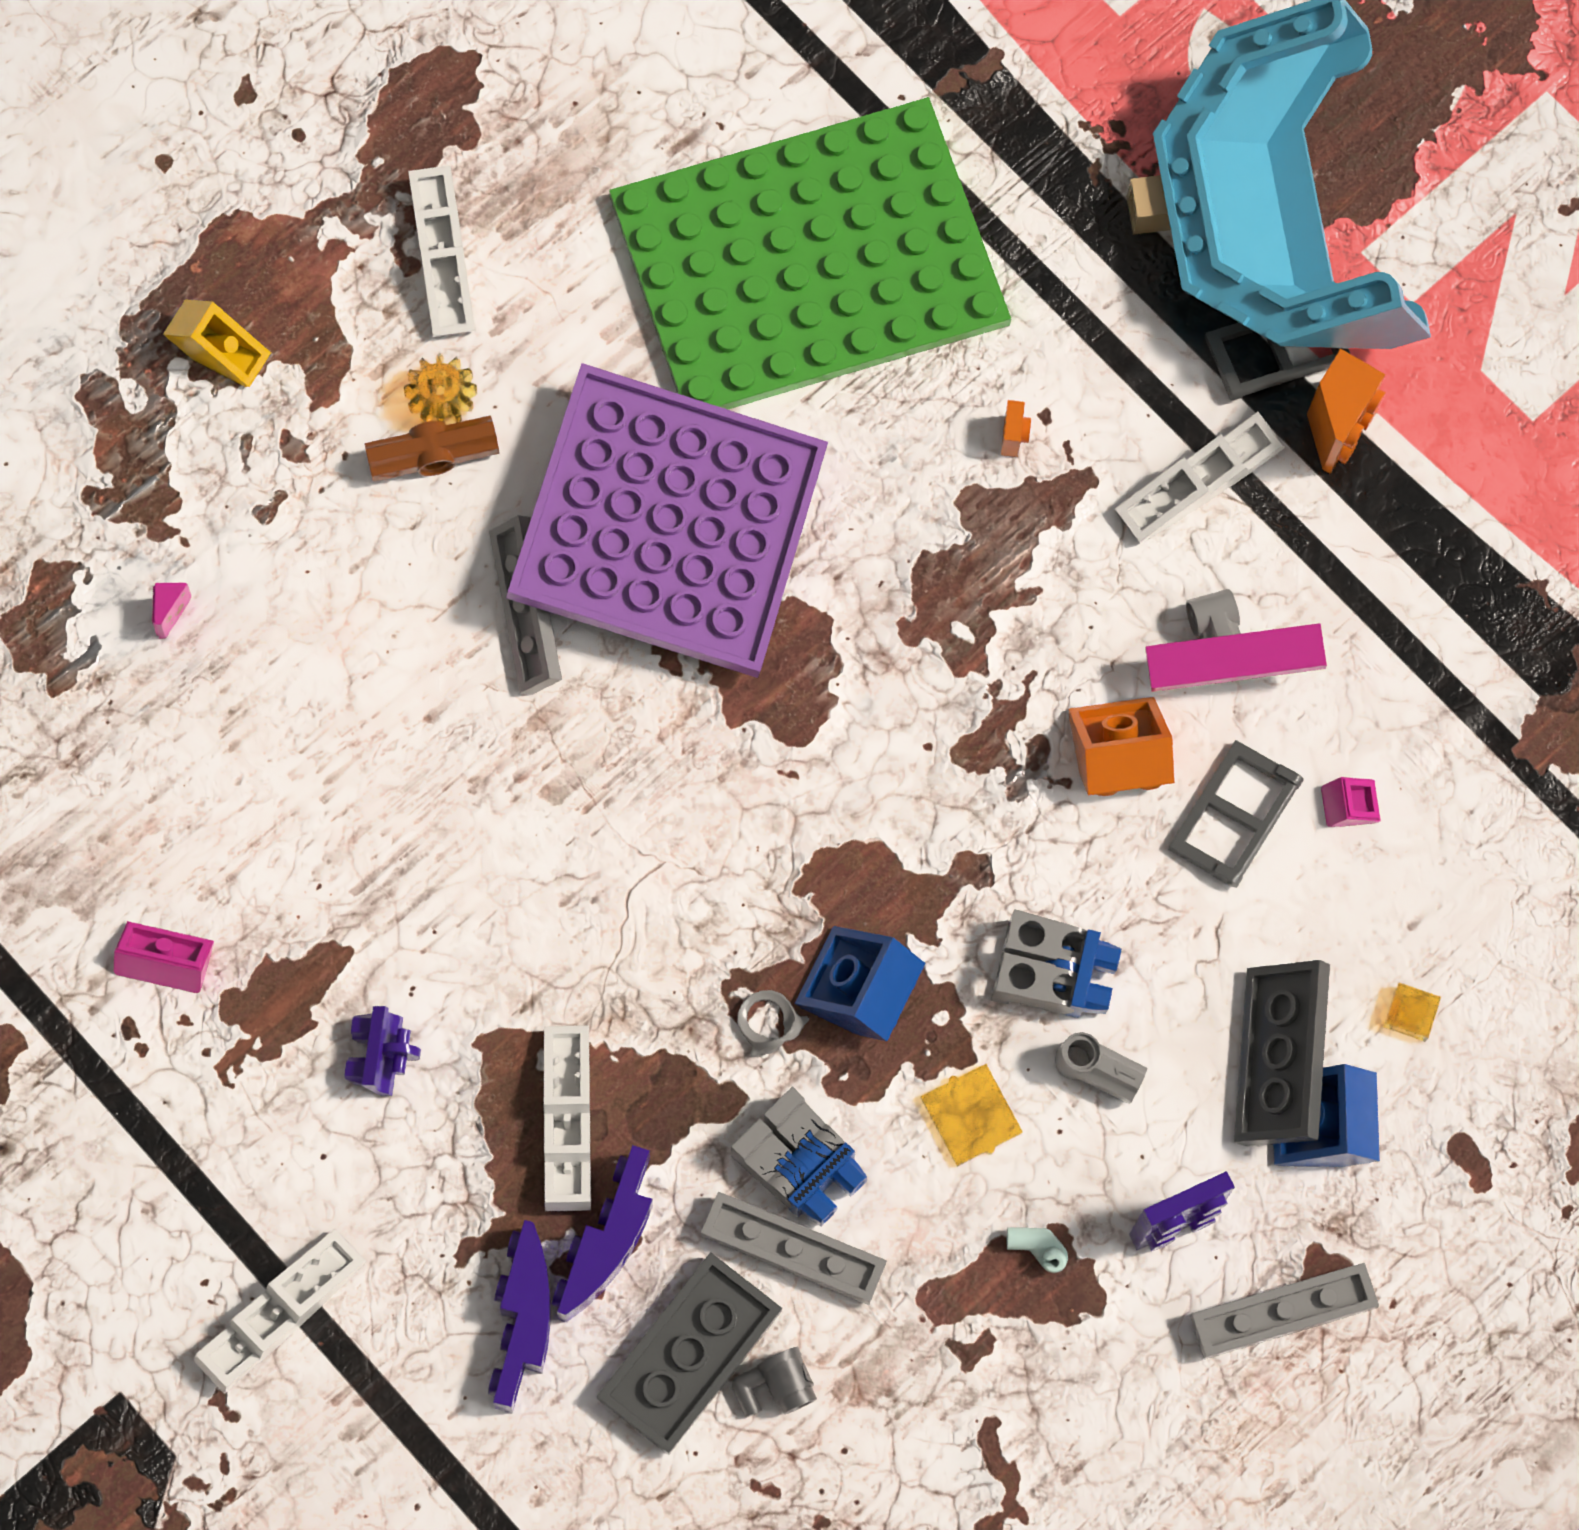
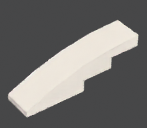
M451 166L408 171L433 337L476 331Z
M1256 412L1224 437L1220 434L1187 460L1185 457L1180 459L1116 507L1115 510L1140 544L1227 490L1285 447L1260 413Z
M589 1025L544 1026L545 1211L591 1210Z
M334 1229L272 1280L264 1293L232 1318L230 1325L195 1354L193 1361L225 1394L323 1306L365 1265L366 1260Z

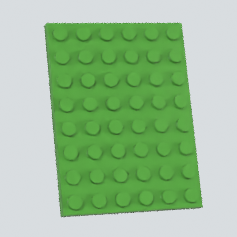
M929 97L609 190V197L678 394L729 410L1001 329L1011 324L1010 313Z

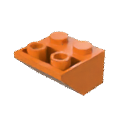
M1342 349L1339 350L1321 379L1307 413L1322 469L1331 474L1338 461L1344 465L1347 463L1358 444L1359 437L1363 430L1366 431L1370 426L1386 392L1380 389L1386 374Z

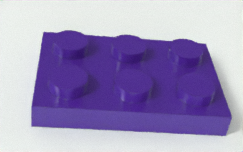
M1225 1171L1143 1209L1129 1233L1136 1250L1149 1246L1151 1252L1156 1251L1176 1240L1174 1236L1187 1227L1194 1233L1215 1223V1217L1222 1213L1221 1209L1228 1205L1227 1199L1235 1189L1228 1172Z

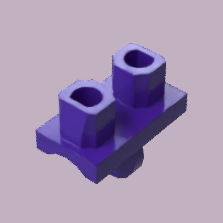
M373 1006L372 1014L353 1017L351 1026L352 1040L357 1043H367L368 1045L366 1057H349L346 1061L344 1077L347 1081L366 1087L379 1096H392L395 1075H405L407 1061H417L421 1057V1049L409 1044L411 1030L402 1028V1016L389 1012V1008L386 1006Z

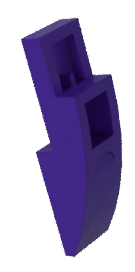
M632 1145L628 1157L620 1155L613 1176V1181L619 1183L614 1200L606 1198L598 1224L605 1226L604 1231L586 1225L582 1237L574 1236L566 1260L573 1263L568 1281L560 1278L552 1301V1305L559 1307L557 1311L558 1320L568 1322L586 1309L604 1292L633 1253L653 1209V1199L639 1195L650 1161V1150Z
M524 1220L521 1232L515 1230L512 1232L507 1257L513 1258V1263L509 1276L501 1274L494 1301L501 1303L500 1311L502 1316L516 1319L515 1325L507 1323L500 1345V1350L507 1352L502 1369L494 1368L488 1388V1395L495 1396L493 1401L495 1409L509 1413L514 1411L524 1370L527 1369L543 1374L551 1326V1297L547 1266L535 1225L527 1220Z

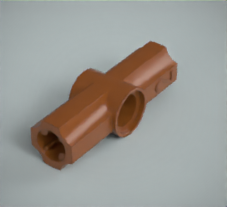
M491 415L448 425L442 421H428L412 427L408 434L364 443L373 482L416 472L422 476L440 475L452 470L456 463L500 454Z

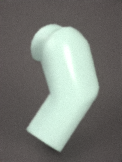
M1007 1227V1250H1030L1042 1267L1050 1273H1059L1066 1267L1068 1261L1067 1250L1052 1231L1047 1228Z

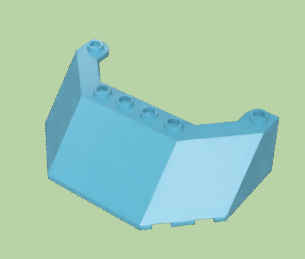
M1310 0L1217 31L1209 44L1211 49L1199 69H1193L1177 94L1179 100L1166 121L1162 119L1153 132L1182 289L1279 346L1393 349L1431 338L1426 312L1419 304L1404 299L1402 287L1390 274L1374 272L1341 283H1335L1333 279L1304 128L1335 79L1358 72L1369 63L1372 57V44L1366 24L1346 0Z

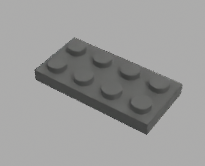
M1322 960L1247 968L1235 1143L1243 1146L1318 1140L1330 976L1329 963Z
M710 1252L596 1396L597 1400L669 1456L777 1319L783 1308Z

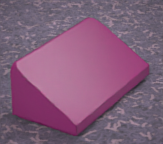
M127 921L114 951L113 971L119 976L199 993L203 986L214 941Z

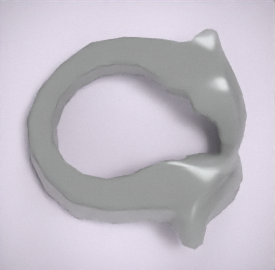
M765 990L751 994L743 1001L738 1011L737 1024L743 1036L752 1046L751 1057L773 1053L779 1050L784 1042L795 1039L809 1021V1017L799 1016L783 994L773 990ZM771 1001L780 1007L783 1013V1025L785 1028V1035L776 1040L773 1038L768 1039L750 1028L747 1014L755 1003Z

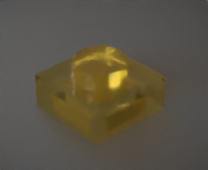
M1398 983L1383 1027L1426 1042L1429 1038L1441 997Z

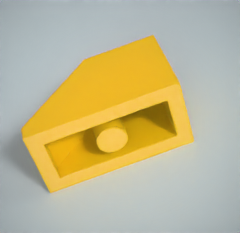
M184 300L163 333L165 337L192 360L244 387L251 386L271 354L267 348L213 301Z

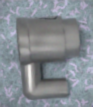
M798 1346L764 1360L757 1367L733 1379L732 1388L746 1418L762 1411L753 1389L764 1383L767 1384L775 1404L779 1403L784 1415L799 1410L817 1400L812 1388L814 1383L804 1364Z

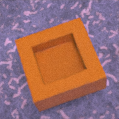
M1007 401L1001 445L1002 456L1018 457L1020 444L1029 443L1031 418L1024 417L1025 402Z

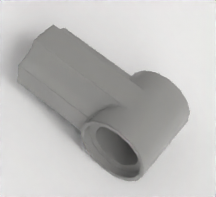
M1230 589L1186 601L1189 624L1197 638L1204 639L1241 634L1238 627L1240 625L1239 610Z
M1085 1032L1070 1035L1057 1050L1055 1056L1056 1067L1064 1077L1086 1082L1128 1104L1132 1103L1148 1069L1099 1044L1094 1036ZM1076 1046L1085 1050L1089 1059L1088 1064L1085 1066L1075 1065L1068 1057V1049Z

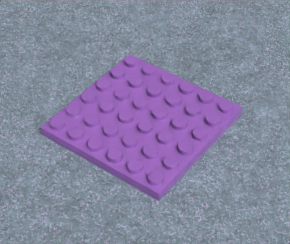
M581 363L506 599L758 678L828 442Z

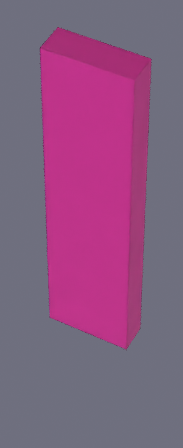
M1320 623L1145 647L1151 692L1326 669L1327 667Z

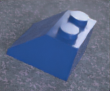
M833 926L795 1004L856 1035L888 1041L926 963L894 937Z
M1348 1064L1323 1067L1318 1140L1274 1144V1165L1347 1167L1380 1161L1377 1072Z

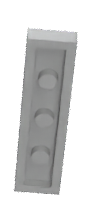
M517 515L490 530L489 534L519 691L521 694L533 695L561 681L562 675L549 612L506 599L531 517Z
M719 1191L701 1231V1236L867 1305H870L887 1262L883 1258Z
M1364 1262L1192 1313L1190 1318L1203 1358L1206 1360L1377 1309L1379 1303Z

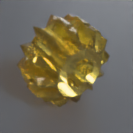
M440 353L436 355V363L430 364L428 360L422 357L419 361L421 371L409 369L407 376L410 384L404 386V396L410 399L408 403L410 413L421 412L420 420L422 423L437 418V421H442L446 424L445 418L449 417L456 423L461 422L462 415L460 411L472 412L474 404L470 398L478 394L477 385L471 382L473 379L472 370L470 368L460 369L461 361L457 356L448 364L444 363V357ZM445 387L444 394L437 395V388Z

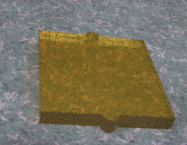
M987 1064L958 1078L953 1075L949 1078L948 1083L920 1097L957 1167L984 1153L992 1155L996 1147L1023 1134Z

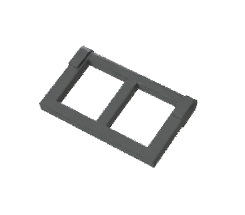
M1238 322L1206 332L1204 337L1231 401L1327 370L1340 349L1351 354L1348 348H1331L1333 354L1293 367L1285 347L1279 346L1267 339L1280 371L1240 383L1223 342L1255 331Z
M1235 740L1170 843L1168 850L1207 871L1213 877L1229 886L1237 888L1243 879V875L1294 793L1303 783L1304 778L1286 766L1276 763ZM1238 759L1285 785L1263 821L1216 795ZM1208 806L1255 832L1234 868L1186 842Z

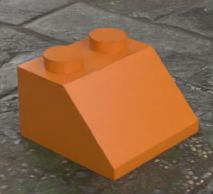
M1155 697L1068 709L1079 774L1088 796H1111L1118 791L1138 788L1153 790L1161 785L1175 783L1173 739Z

